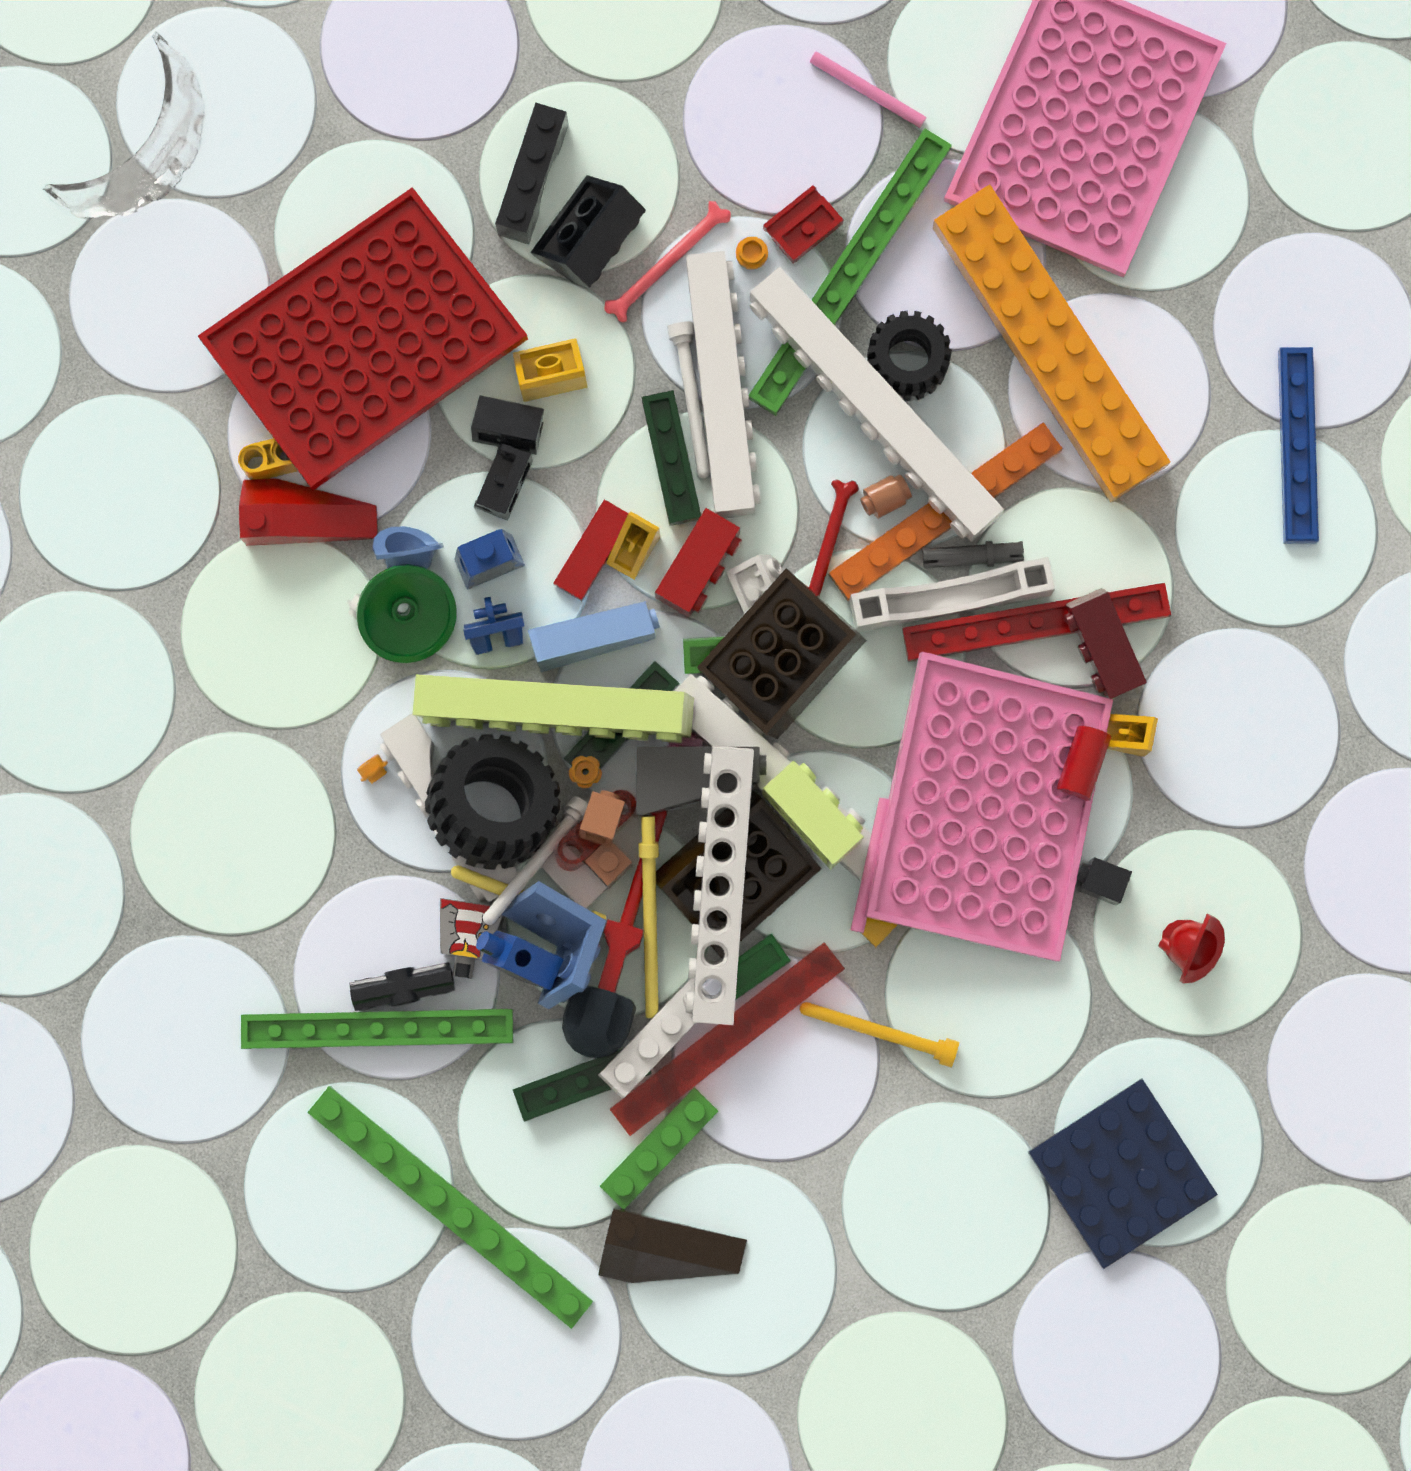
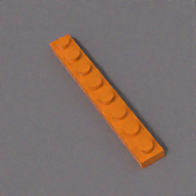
M1043 422L971 472V474L993 498H996L1060 453L1063 448ZM927 503L830 571L828 575L845 599L849 601L851 594L862 592L922 550V548H925L952 529L950 526L952 521L944 512L941 514L937 513Z

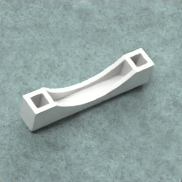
M1043 557L946 581L914 586L880 588L851 594L849 603L854 628L860 633L1049 597L1056 588L1049 557Z
M412 712L379 734L384 741L379 747L389 762L396 759L402 769L397 773L407 790L414 787L420 796L415 802L427 818L430 814L425 812V800L428 796L426 792L429 783L434 775L433 754L435 744L417 716L412 715ZM453 856L451 857L456 865L509 884L518 874L515 867L503 869L501 864H498L495 870L484 869V864L477 863L475 867L465 864L467 859L458 856L457 859ZM470 884L471 889L480 902L486 899L492 905L499 897L497 894Z

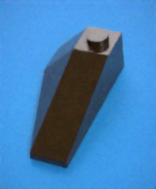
M614 1207L598 1275L628 1283L739 1274L747 1239Z

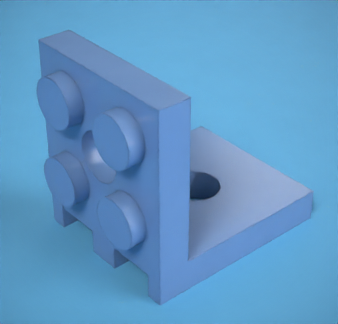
M538 881L517 895L502 915L557 946L555 955L564 959L551 990L543 988L538 1004L551 1009L561 1002H566L574 994L583 992L588 986L591 979L589 971L592 963L600 953L601 946L598 944L606 920Z

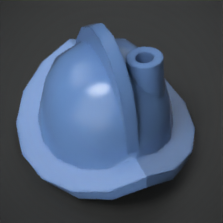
M406 526L390 527L382 530L374 537L373 552L376 559H384L387 569L405 564L428 568L431 565L434 550L444 548L443 543H438L431 535L419 529Z

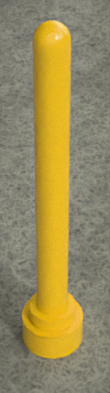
M803 1002L799 1008L801 1014L934 1055L933 1059L939 1060V1064L950 1068L953 1066L960 1043L946 1038L945 1041L939 1039L938 1042L809 1002Z

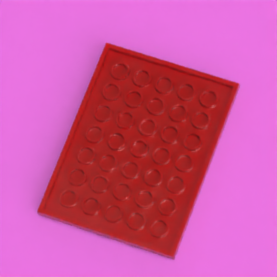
M411 187L198 335V338L312 491H314L527 341L528 335L415 189Z

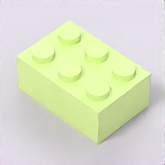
M793 760L763 787L762 796L831 870L861 843L864 838L861 834L863 827L850 813L846 817L838 809L840 802L827 788L823 791L820 790L815 784L816 775L805 763L798 766Z

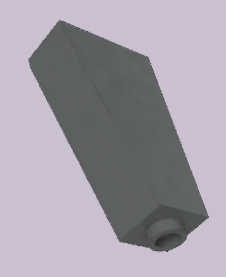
M637 747L636 815L638 817L653 815L701 801L702 787L709 788L710 774H703L705 753L711 754L712 747ZM735 747L754 750L752 785L759 784L760 775H766V755H760V747ZM724 773L717 780L718 788L725 792L733 790L737 784L736 777L731 773Z

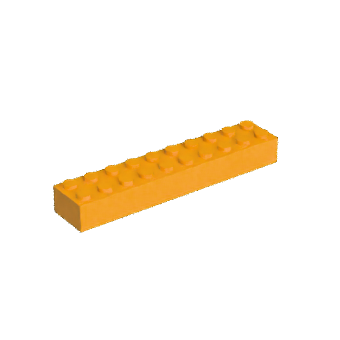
M989 184L934 219L932 229L1109 502H1113L1165 469L1171 461L992 186Z

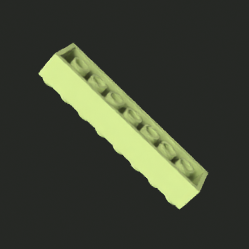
M416 674L412 715L423 718V724H430V726L450 727L452 721L456 722L455 726H461L466 729L483 730V724H489V728L496 729L497 731L516 732V726H522V730L529 731V733L549 734V728H555V733H562V735L582 736V730L589 731V735L597 738L615 739V733H623L622 737L629 740L648 741L649 735H656V739L661 740V742L682 743V737L691 738L694 697L685 692Z

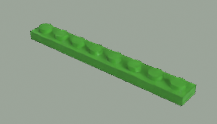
M513 1009L241 1015V1049L514 1043Z

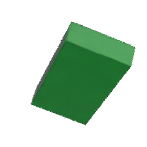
M770 934L739 956L735 1000L791 962L773 934Z

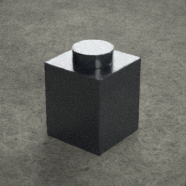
M1093 857L1088 864L1083 862L1077 876V882L1081 883L1078 891L1116 906L1122 901L1132 871Z

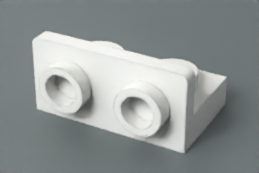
M758 554L726 571L744 614L783 572L779 561L771 554Z

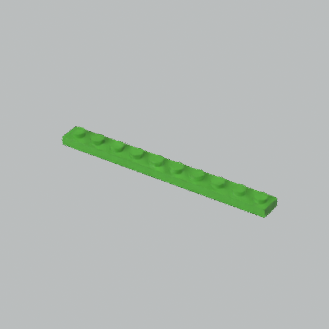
M924 128L812 298L813 303L834 325L837 324L952 148V144ZM788 342L781 345L748 395L749 400L775 416L807 370L797 361L793 354L796 351Z
M332 1086L327 1087L307 1112L571 1329L593 1303L594 1300Z

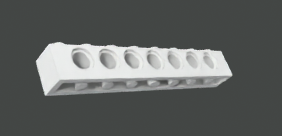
M712 746L711 754L705 753L703 774H710L709 788L702 787L701 808H707L706 822L699 823L698 842H703L705 845L704 856H697L696 876L702 877L701 890L694 891L693 910L700 912L699 924H692L691 945H697L696 958L689 959L688 979L695 980L694 992H687L686 1013H692V1022L734 1024L754 750L749 748ZM724 773H731L737 779L735 788L728 792L720 790L717 786L719 776ZM723 807L729 808L734 812L733 821L725 826L719 825L714 819L716 811ZM718 842L728 843L732 848L730 856L723 860L715 858L712 854L713 846ZM716 876H723L729 881L728 889L720 894L714 893L709 887L710 881ZM715 910L722 911L727 917L726 922L721 927L710 926L707 922L709 913ZM710 945L721 946L724 950L723 957L718 961L708 960L704 955L706 948ZM708 979H716L721 983V989L715 995H708L702 990L703 983Z

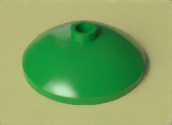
M410 564L393 566L374 576L363 589L356 609L357 626L367 646L380 657L398 663L421 661L438 652L451 637L457 618L455 598L447 583L432 570ZM400 604H408V609L405 612L397 611Z

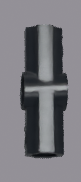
M450 962L414 969V967L385 972L383 976L349 982L354 1011L389 1004L390 1006L404 1005L420 1001V998L437 996L455 991V982Z

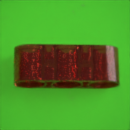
M622 789L616 790L613 793L620 797L619 800L625 801L629 812L621 816L616 834L630 822L636 810L635 797L629 791ZM582 821L565 835L558 844L555 857L557 864L563 870L575 871L585 864L584 861L601 846V844L579 838ZM567 846L576 847L581 856L576 860L567 859L563 854V849Z

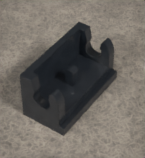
M479 395L471 425L472 441L499 447L502 443L536 455L543 429L544 409Z
M501 443L480 494L475 501L474 508L508 521L533 463L531 453Z

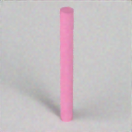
M816 51L810 60L811 64L918 128H921L925 123L927 117L819 52Z
M879 798L850 929L854 932L864 933L867 917H864L889 802V799Z

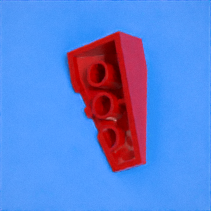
M277 478L243 480L239 501L240 539L246 546L374 539L378 534L377 506L318 489L312 491L310 487Z

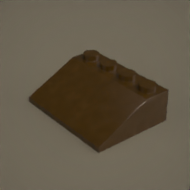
M786 568L701 662L697 669L766 735L778 739L867 640Z
M751 789L740 941L822 869L765 799L753 789ZM726 808L715 818V821L722 826L729 825L734 819V812ZM699 833L656 871V885L691 925L699 924L700 911L693 910L694 891L701 890L702 877L696 876L697 856H704L705 845L703 842H698ZM718 842L712 848L713 856L720 860L728 858L732 851L731 846L726 842ZM716 876L710 881L709 887L714 893L720 894L728 889L729 881L723 876ZM715 910L709 913L707 922L712 927H721L726 922L727 917L722 911ZM710 945L722 958L724 954L723 948L719 945Z

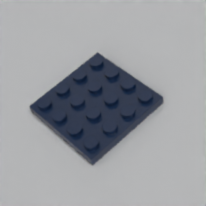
M1143 1078L1137 1080L1028 1151L1029 1156L1102 1269L1113 1264L1218 1195Z

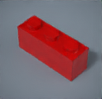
M705 508L656 589L655 598L688 618L691 617L694 611L699 613L709 597L704 593L710 583L716 585L725 571V567L722 566L727 555L733 557L742 543V539L739 538L740 527Z

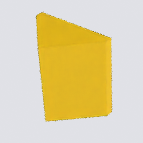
M576 338L512 353L524 402L588 388Z

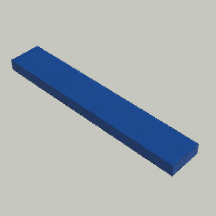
M1280 347L1278 350L1283 544H1316L1319 542L1313 347Z

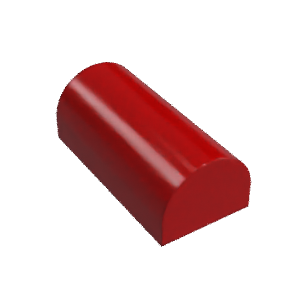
M1089 726L1077 727L1057 790L1085 801L1091 800L1112 737L1110 734Z

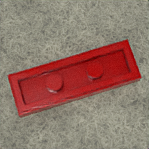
M604 499L553 582V585L582 602L607 562L629 513Z

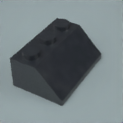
M586 175L530 253L571 282L590 288L600 278L602 270L610 259L619 252L621 244L629 233L637 227L646 209L624 186Z

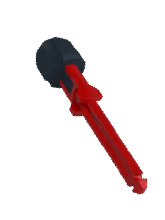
M668 810L653 814L655 816V842L659 843ZM642 858L639 859L620 922L607 920L604 938L609 947V952L598 988L587 986L583 992H578L569 997L563 1014L562 1029L567 1043L575 1052L585 1057L602 1058L612 1055L621 1048L629 1035L637 1009L631 999L615 992L626 956L640 948L644 935L643 929L633 927L643 897Z

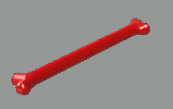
M836 479L831 482L836 498L809 588L819 597L848 500L859 490L856 481L851 480L843 483Z

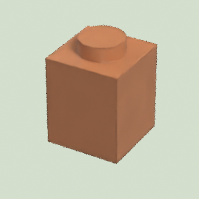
M601 790L600 793L592 791L580 827L579 838L611 848L624 810L625 801L619 800L620 797L610 791Z
M612 843L611 848L601 845L584 861L609 889L633 867L631 860L614 843Z

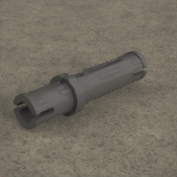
M991 540L985 541V544L922 548L924 569L986 564L987 567H994L996 563L1024 561L1023 541L993 544Z

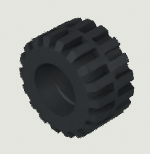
M900 311L899 317H895L892 314L887 317L885 323L881 321L876 327V332L872 333L867 352V361L898 395L903 396L904 401H910L912 396H916L917 400L922 399L927 392L932 394L936 390L937 385H941L951 359L952 348H949L950 339L948 335L944 336L943 334L945 328L941 323L937 326L933 324L935 318L930 315L926 319L922 318V312L914 311L913 316H909L908 311ZM904 341L917 343L927 353L928 362L924 367L915 371L900 369L892 362L889 355L890 349L897 343Z

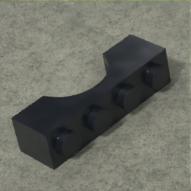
M535 102L495 222L498 236L530 244L539 217L540 203L546 179L554 159L560 153L569 126L566 111Z

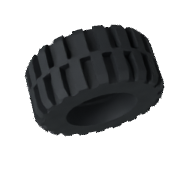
M481 734L478 741L475 737H470L463 740L461 745H454L448 751L445 758H442L426 792L428 796L425 800V812L430 814L427 819L430 830H437L438 832L435 839L441 846L446 844L450 848L448 852L456 859L458 856L467 859L465 864L473 867L480 863L484 864V869L495 870L497 865L501 864L503 869L514 867L517 861L519 863L525 862L532 856L533 852H536L541 847L557 820L556 816L560 811L561 801L557 798L560 794L559 783L552 781L555 773L550 765L545 766L542 763L544 757L538 751L532 753L527 749L528 744L521 740L518 744L511 741L510 736L500 735L499 739H493V734ZM484 781L505 788L515 798L520 809L521 818L511 822H495L484 818L468 802L464 787L474 782Z

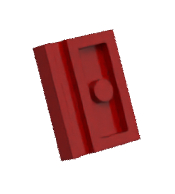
M812 185L763 225V230L772 237L774 243L794 264L843 224L844 219L825 197L820 195L816 187Z

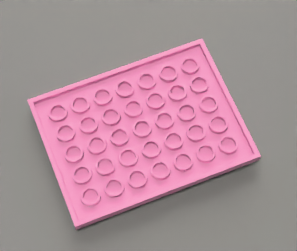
M1032 0L946 192L944 202L956 206L990 184L1024 236L1124 278L1227 43L1125 0Z
M926 652L919 653L864 917L1060 962L1095 788L1091 800L1085 801L1057 790V786L1077 727L1089 726L1107 733L1113 699Z

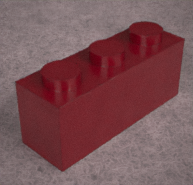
M1100 588L1065 604L1068 610V614L1064 615L1065 621L1072 634L1078 633L1082 644L1077 645V648L1084 663H1091L1095 674L1091 675L1090 678L1098 694L1103 692L1109 699H1113L1147 683L1108 591Z

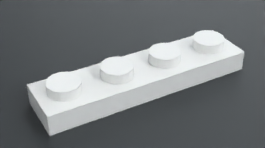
M689 979L598 1074L622 1099L695 1024L692 1022V1013H686L687 992H694L695 979ZM702 987L703 992L706 993V994H708V995H710V994Z

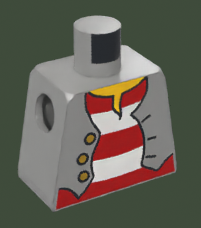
M440 898V952L443 955L455 956L452 976L472 979L475 959L482 960L484 955L483 952L476 948L479 936L484 931L493 934L496 930H501L505 918L502 914L492 925H487L483 921V915L491 905Z

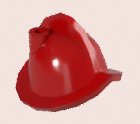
M1208 913L1203 923L1194 920H1176L1166 926L1158 947L1183 972L1179 980L1181 983H1194L1205 977L1215 967L1222 955L1225 944L1224 928L1216 917Z

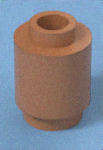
M901 474L895 477L890 475L863 489L864 497L860 498V501L868 516L874 514L879 519L906 505V500L912 498V494Z

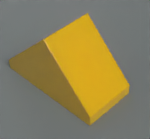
M630 511L606 564L635 580L660 539V528Z
M1110 714L1107 733L1112 737L1108 749L1145 757L1152 751L1158 718Z

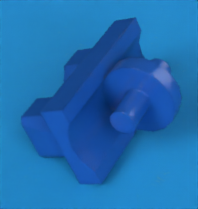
M491 597L484 598V608L473 610L475 620L488 617V619L464 624L465 640H470L476 655L493 651L490 634L502 632L505 647L523 644L522 627H524V618L522 611L496 617L495 615L507 613L508 611L506 603L493 605Z

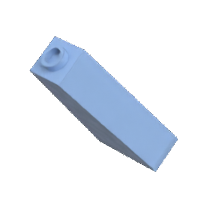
M646 601L533 628L528 630L540 671L545 672L655 639L654 629L660 628L655 609L648 610Z

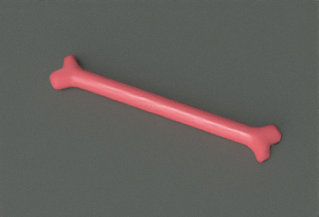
M709 201L707 216L617 300H607L604 306L605 312L615 314L619 322H626L628 308L715 225L730 222L731 212L727 209H720L715 201Z

